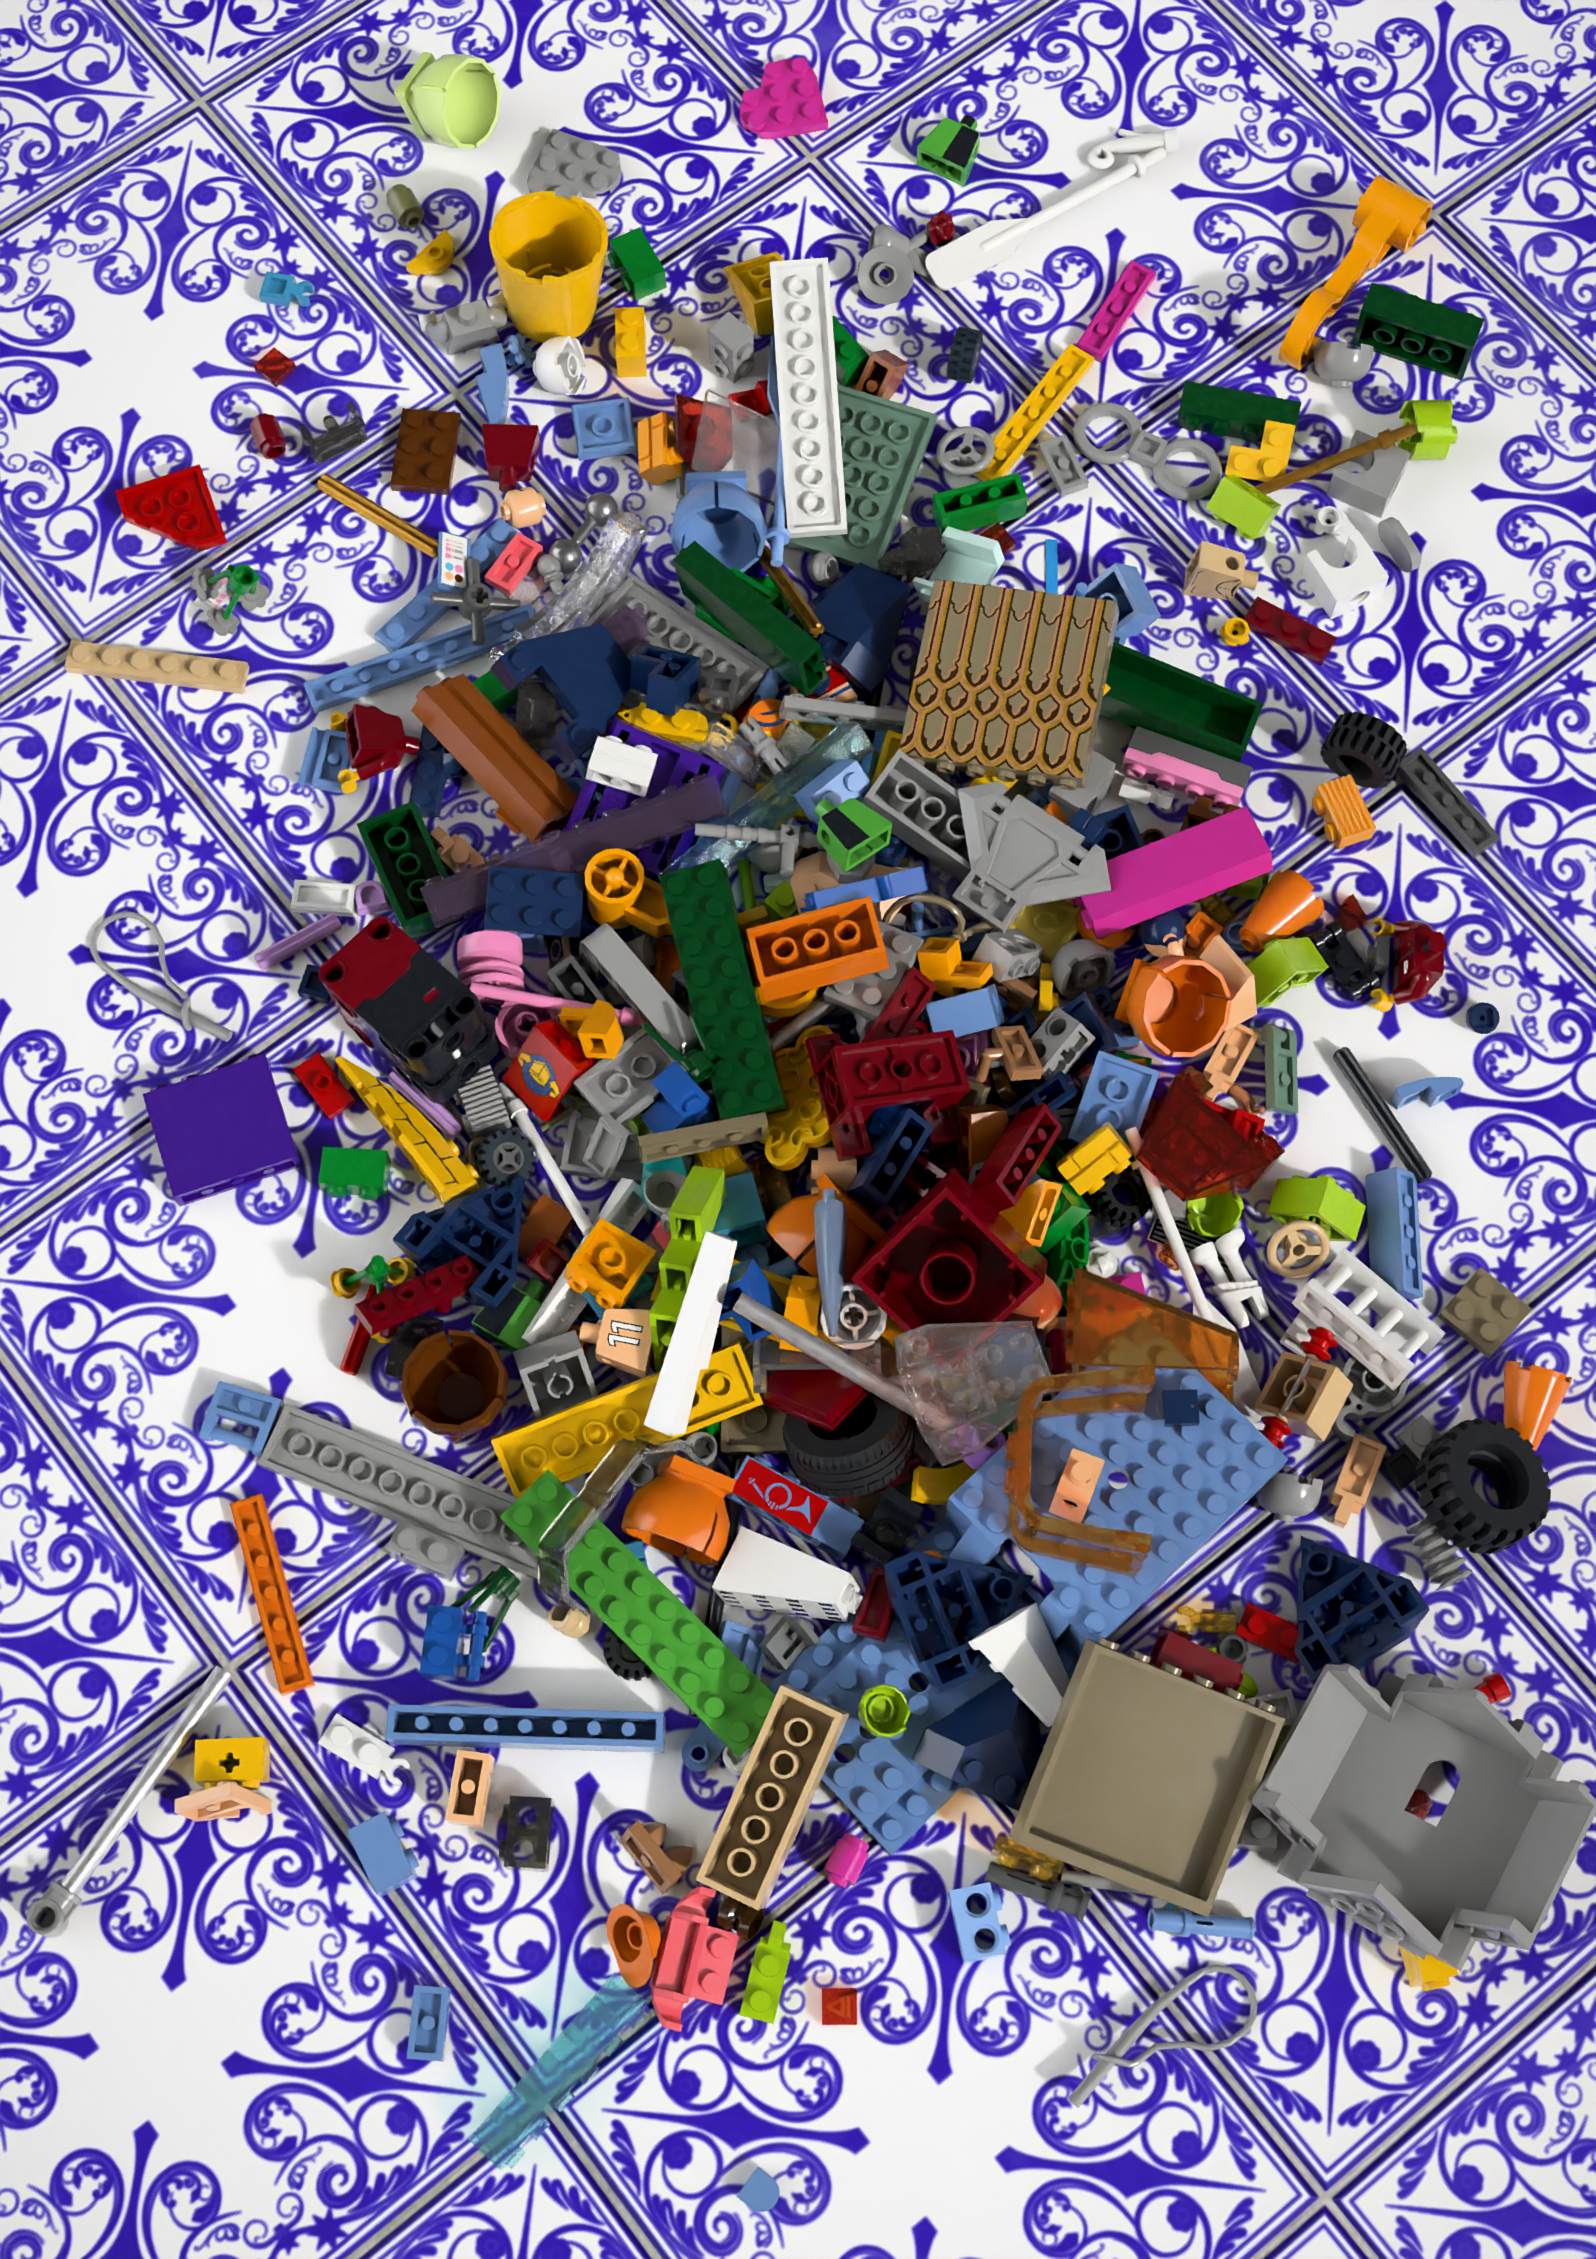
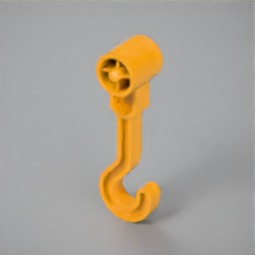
M1380 174L1375 177L1366 192L1359 198V205L1352 221V225L1359 230L1354 237L1351 250L1326 284L1315 289L1299 309L1281 345L1278 357L1280 361L1299 371L1305 367L1314 355L1315 343L1320 344L1321 338L1315 336L1321 323L1327 317H1332L1340 309L1364 274L1378 266L1391 246L1404 253H1407L1412 248L1418 237L1426 230V223L1431 214L1433 202Z
M619 848L606 849L595 854L588 862L584 872L587 907L592 918L601 926L607 923L613 929H622L633 925L656 938L664 935L674 936L661 884L644 876V868L639 859L631 852ZM745 941L764 1014L773 1017L794 1016L808 1009L818 997L821 987L765 1002L749 943Z

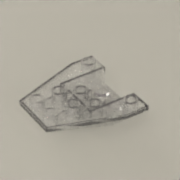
M1031 1321L925 1324L894 1336L897 1371L919 1431L942 1466L975 1454L1055 1385Z

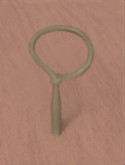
M924 893L910 894L899 898L886 910L882 919L883 923L889 924L891 916L901 906L911 902L923 901L941 905L955 916L958 927L954 928L953 935L949 938H958L961 943L966 942L970 936L995 929L983 920L964 930L966 921L960 909L943 897Z

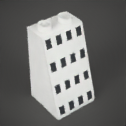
M743 1526L712 1585V1588L722 1601L731 1608L848 1622L851 1614L858 1612L863 1599L861 1595L862 1590L851 1573Z

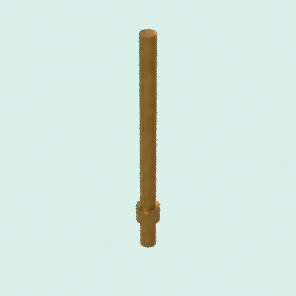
M1412 422L1392 431L1390 429L1378 433V437L1255 486V488L1266 495L1380 448H1383V450L1395 446V442L1417 434L1416 428Z

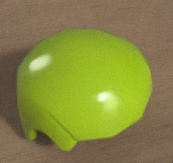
M878 1684L864 1692L860 1698L857 1712L861 1726L871 1735L889 1738L906 1729V1722L911 1710L904 1694L895 1686Z

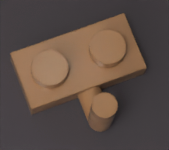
M1024 1026L994 1027L991 1039L996 1048H986L981 1051L974 1079L980 1083L985 1082L991 1062L1000 1060L1005 1067L1010 1081L1041 1079L1044 1069Z

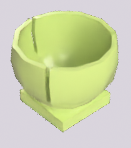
M423 52L394 91L417 135L424 137L430 135L437 143L448 148H477L490 137L499 117L501 92L496 73L493 72L494 69L484 59L474 55L444 54L436 60L432 53Z

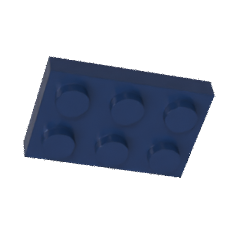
M489 866L484 930L580 938L585 874Z

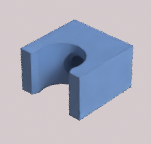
M995 983L983 986L981 989L961 992L952 997L935 999L933 1002L926 1004L933 1032L953 1030L955 1038L994 1028L1005 1022Z

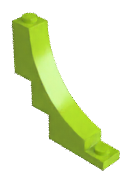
M693 1166L668 1212L671 1240L659 1261L661 1290L649 1312L656 1373L662 1369L706 1231H713L718 1214L727 1196L724 1169Z

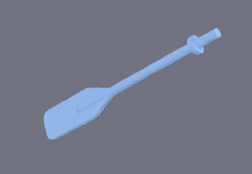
M773 332L770 341L767 398L779 426L773 527L767 530L766 540L772 544L771 565L780 567L783 564L784 545L790 541V532L785 528L786 501L775 336Z

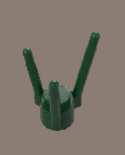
M690 1015L689 1019L703 1051H698L695 1048L684 1056L647 1023H643L642 1028L672 1058L683 1066L696 1083L704 1081L714 1072L716 1066L711 1060L716 1057V1054L709 1047L695 1015Z
M503 1565L495 1572L491 1571L484 1580L449 1606L461 1607L484 1588L486 1590L468 1607L469 1613H473L491 1595L499 1601L503 1597L506 1598L488 1632V1637L484 1640L482 1653L487 1651L511 1604L520 1595L515 1589L520 1585L521 1581Z

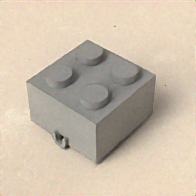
M575 1330L513 1352L536 1420L598 1396L586 1357Z

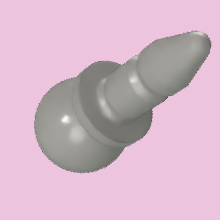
M551 554L544 555L537 563L538 572L544 577V583L550 585L552 592L555 594L556 601L561 607L565 608L567 607V595L561 582L564 575L560 572V563L555 556Z

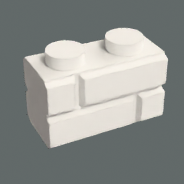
M598 736L585 779L646 797L658 754L653 753L649 747L644 745L633 747L623 744L622 740L615 736H606L605 738Z

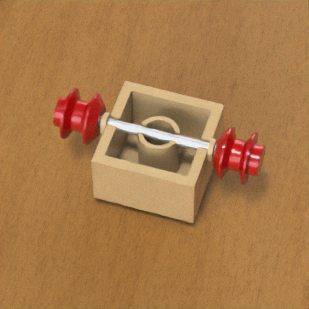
M1317 1326L1316 1329L1310 1328L1307 1330L1308 1335L1311 1337L1310 1341H1302L1300 1343L1306 1354L1305 1357L1285 1351L1282 1352L1254 1405L1255 1410L1262 1416L1261 1421L1265 1425L1263 1430L1259 1431L1276 1448L1283 1449L1285 1444L1281 1440L1282 1436H1290L1292 1432L1324 1442L1353 1387L1350 1380L1337 1366L1321 1362L1331 1359V1355L1327 1352L1329 1347L1335 1348L1338 1346L1337 1341L1334 1339L1335 1335L1326 1328Z

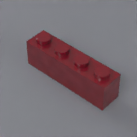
M1045 1103L1014 1116L971 1184L998 1212L1014 1207L1063 1129Z

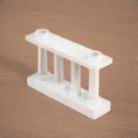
M1344 1247L1326 1269L1332 1276L1323 1285L1312 1278L1292 1304L1317 1326L1330 1330L1335 1335L1334 1339L1338 1344L1394 1391L1415 1367V1364L1409 1358L1418 1349L1428 1355L1446 1333ZM1342 1284L1358 1296L1348 1307L1332 1294ZM1367 1305L1383 1318L1374 1328H1371L1357 1316ZM1392 1327L1408 1339L1399 1350L1383 1338Z

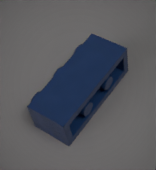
M910 1108L892 1115L873 1146V1153L865 1159L846 1193L870 1211L888 1205L934 1126Z

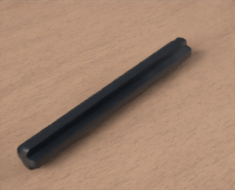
M1348 1047L1337 1050L1333 1055L1334 1061L1407 1170L1414 1173L1418 1184L1428 1180L1432 1176L1431 1169Z

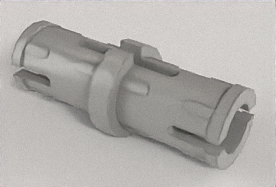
M755 717L748 718V725L744 721L738 727L739 731L744 734L754 747V754L757 757L761 756L773 775L775 777L782 775L781 770L783 769L786 772L791 766L790 762L785 759L775 746V739L772 736L768 737Z

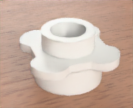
M1332 506L1317 508L1314 511L1313 516L1316 518V524L1313 527V531L1317 535L1331 533L1334 536H1339L1342 533L1343 527L1340 525V522L1343 518V513L1341 510Z

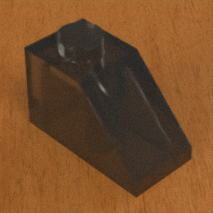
M422 1313L406 1320L391 1340L385 1374L402 1381L406 1359L421 1340L441 1332L444 1320Z

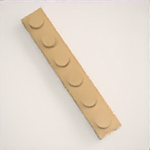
M73 640L70 642L64 666L67 673L244 694L250 669L248 662Z

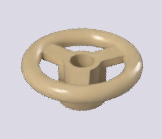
M1296 1220L1283 1225L1272 1235L1267 1246V1260L1270 1267L1276 1273L1286 1278H1302L1314 1273L1323 1265L1328 1257L1330 1250L1328 1234L1319 1224L1309 1220ZM1301 1230H1309L1315 1233L1319 1238L1320 1244H1310ZM1279 1243L1286 1254L1281 1262L1278 1261L1276 1255ZM1306 1255H1317L1305 1267L1290 1268L1297 1259H1301Z

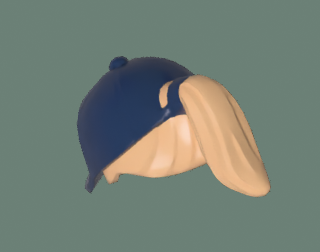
M1176 909L1136 924L1140 940L1152 955L1159 958L1169 955L1184 956L1183 949L1187 941L1186 934L1188 931L1181 915Z

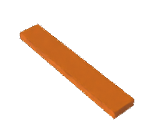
M261 1493L232 1502L230 1507L280 1694L284 1696L315 1686L264 1495Z

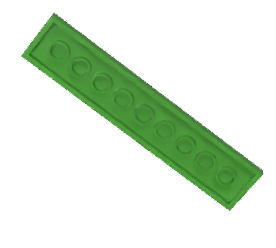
M547 1469L500 1516L501 1520L740 1758L756 1742L776 1695Z

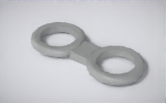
M1111 402L1095 404L1082 412L1077 418L1073 429L1075 444L1085 457L1093 462L1105 465L1119 464L1131 459L1153 469L1154 480L1160 489L1173 498L1184 501L1199 500L1211 494L1220 483L1223 473L1221 459L1212 447L1203 441L1192 438L1175 439L1168 443L1167 440L1142 430L1141 422L1135 413L1125 406ZM1111 416L1120 419L1127 425L1131 438L1124 447L1118 450L1104 451L1097 449L1089 442L1086 437V427L1094 419ZM1179 452L1196 453L1208 463L1210 475L1200 485L1194 487L1180 486L1171 481L1165 472L1166 461L1172 455Z

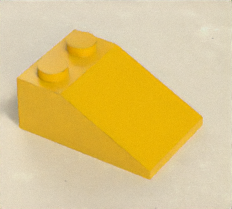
M777 251L724 267L727 279L746 320L757 335H768L774 332L770 262L785 261Z

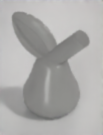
M880 224L873 229L869 240L868 252L875 247L883 245L897 247L906 253L912 262L913 270L917 274L930 278L924 266L928 255L919 248L930 240V234L927 232V229L910 240L890 225Z

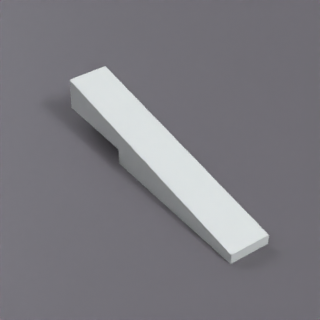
M621 1178L593 1222V1227L602 1218L630 1235L648 1210L642 1198L641 1187L634 1180ZM585 1235L580 1245L576 1249L575 1253L578 1251V1249L580 1248V1246L585 1241L588 1235ZM567 1265L521 1337L529 1345L566 1333L588 1303L583 1293H578L571 1289L567 1283L568 1280L564 1278Z
M706 1231L644 1422L645 1426L668 1436L686 1433L700 1370L708 1369L737 1246V1240L713 1231Z

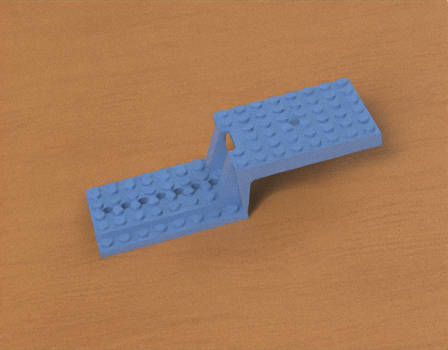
M1140 1316L948 1498L945 1518L909 1553L914 1551H936L946 1559L951 1558L1017 1573L999 1555L1001 1544L1006 1539L1012 1540L1055 1584V1589L1043 1600L1028 1585L1017 1601V1605L1011 1615L1021 1608L1037 1603L1070 1681L1086 1639L1088 1638L1095 1642H1098L1099 1637L1108 1639L1286 1464L1288 1458L1149 1322ZM1197 1389L1199 1425L1164 1427L1162 1391ZM1072 1448L1105 1460L1081 1525L1049 1512ZM1113 1472H1121L1126 1476L1128 1483L1124 1488L1116 1489L1110 1485L1108 1476ZM1063 1500L1067 1504L1077 1506V1504H1075L1072 1501ZM856 1613L851 1614L848 1622L836 1621L819 1637L820 1642L816 1646H809L792 1662L787 1670H784L767 1687L776 1695L780 1685L789 1684L850 1713L821 1781L843 1803V1806L879 1845L892 1856L964 1786L911 1760L924 1729L935 1721L938 1722L955 1711V1708L1006 1677L1001 1672L995 1673L989 1666L991 1661L984 1655L969 1681L938 1694L930 1683L926 1690L916 1692L910 1688L909 1679L914 1674L923 1673L914 1660L896 1615L886 1642L853 1633L852 1627L857 1616ZM878 1684L895 1686L904 1694L911 1710L906 1722V1729L889 1738L877 1736L874 1739H865L859 1731L861 1723L857 1711L860 1698L867 1689ZM844 1744L851 1746L855 1752L854 1759L849 1763H840L834 1755L838 1746Z

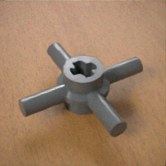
M472 558L467 560L468 586L464 587L459 594L431 592L430 602L437 605L458 606L460 614L465 619L471 621L472 644L480 646L484 644L483 618H486L492 610L510 611L521 607V602L514 599L493 598L490 588L480 583L479 560Z

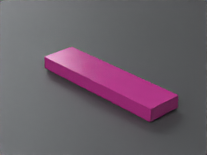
M1131 260L1077 342L1076 347L1093 356L1095 361L1101 363L1155 280L1156 272Z

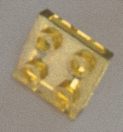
M1000 1835L997 1836L991 1851V1855L997 1857V1864L1015 1870L1017 1865L1030 1869L1028 1875L1047 1882L1049 1879H1056L1060 1875L1064 1864L1063 1861L1021 1846L1015 1841Z

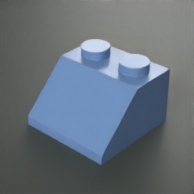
M1115 562L1088 585L1085 597L1117 601L1119 618L1116 630L1128 635L1127 638L1140 634L1161 617L1137 567Z

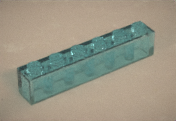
M614 1972L468 2140L499 2170H503L506 2166L511 2169L515 2167L526 2154L522 2149L531 2137L537 2141L551 2125L547 2121L549 2116L556 2109L561 2113L575 2097L571 2091L580 2081L585 2085L599 2070L595 2065L604 2053L610 2057L623 2042L619 2036L628 2026L634 2029L647 2014L643 2008L648 2003Z

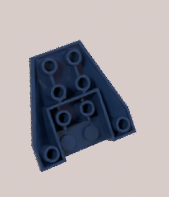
M858 563L808 603L824 626V632L819 634L817 638H813L821 645L822 661L843 670L844 676L850 685L870 695L874 693L889 670L911 591L910 586L863 563ZM793 614L789 619L808 634L797 616Z

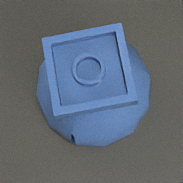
M746 470L686 473L687 494L677 502L670 530V538L676 555L681 549L687 548L695 540L728 569L735 567L745 572L760 559L767 535V526L758 501L747 492Z

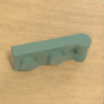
M1266 1024L1260 1032V1038L1265 1042L1266 1110L1290 1116L1298 1113L1296 1033L1287 1028L1280 1030L1278 1026Z

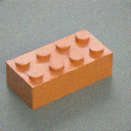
M871 896L746 929L765 1002L890 969Z

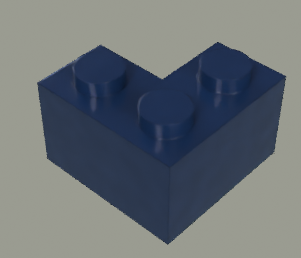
M643 643L632 654L630 688L639 690L642 694L647 695L646 708L656 710L662 715H675L698 691L700 657Z

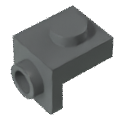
M783 1616L759 1644V1647L779 1670H787L806 1646H816L820 1639L813 1632L814 1626L806 1618Z

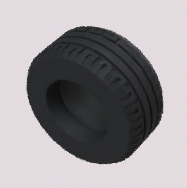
M870 1391L833 1431L789 1414L786 1415L782 1428L783 1441L797 1479L808 1489L833 1498H854L882 1489L904 1471L913 1456L916 1444L910 1416ZM863 1431L852 1438L834 1441L843 1435Z

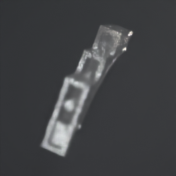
M630 512L610 516L592 550L564 587L541 610L515 628L509 642L492 647L487 658L495 663L500 656L522 640L569 631L583 626L597 611L604 594L617 590L623 584L649 528L640 522L641 520L638 516Z

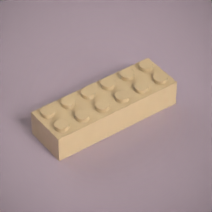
M789 1684L780 1685L695 1880L756 1910L766 1907L850 1713Z

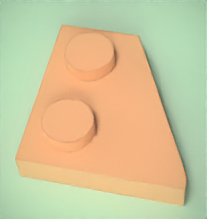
M221 1781L217 1783L216 1787L206 1790H192L189 1792V1795L175 1799V1813L196 1822L218 1818L240 1817V1809L245 1808L254 1809L261 1815L271 1813L270 1799L239 1786L235 1781Z

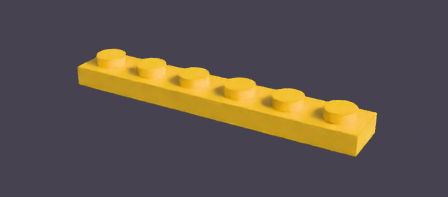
M1070 343L993 440L995 454L991 463L984 470L973 475L983 481L1006 476L1094 365L1095 358Z

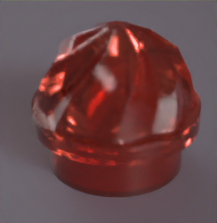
M1415 1789L1405 1811L1425 1820L1431 1814V1798L1424 1790Z

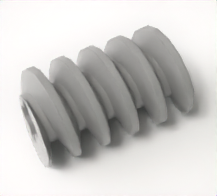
M1424 1518L1407 1527L1406 1532L1407 1534H1418L1411 1543L1414 1547L1424 1546L1417 1556L1419 1559H1430L1423 1565L1424 1571H1435L1429 1578V1582L1431 1584H1441L1436 1589L1437 1591L1464 1580L1472 1573V1570L1460 1569V1566L1467 1560L1466 1557L1454 1556V1553L1460 1548L1455 1545H1449L1448 1541L1450 1538L1448 1540L1444 1539L1438 1534L1440 1530L1436 1525L1431 1526L1428 1520Z

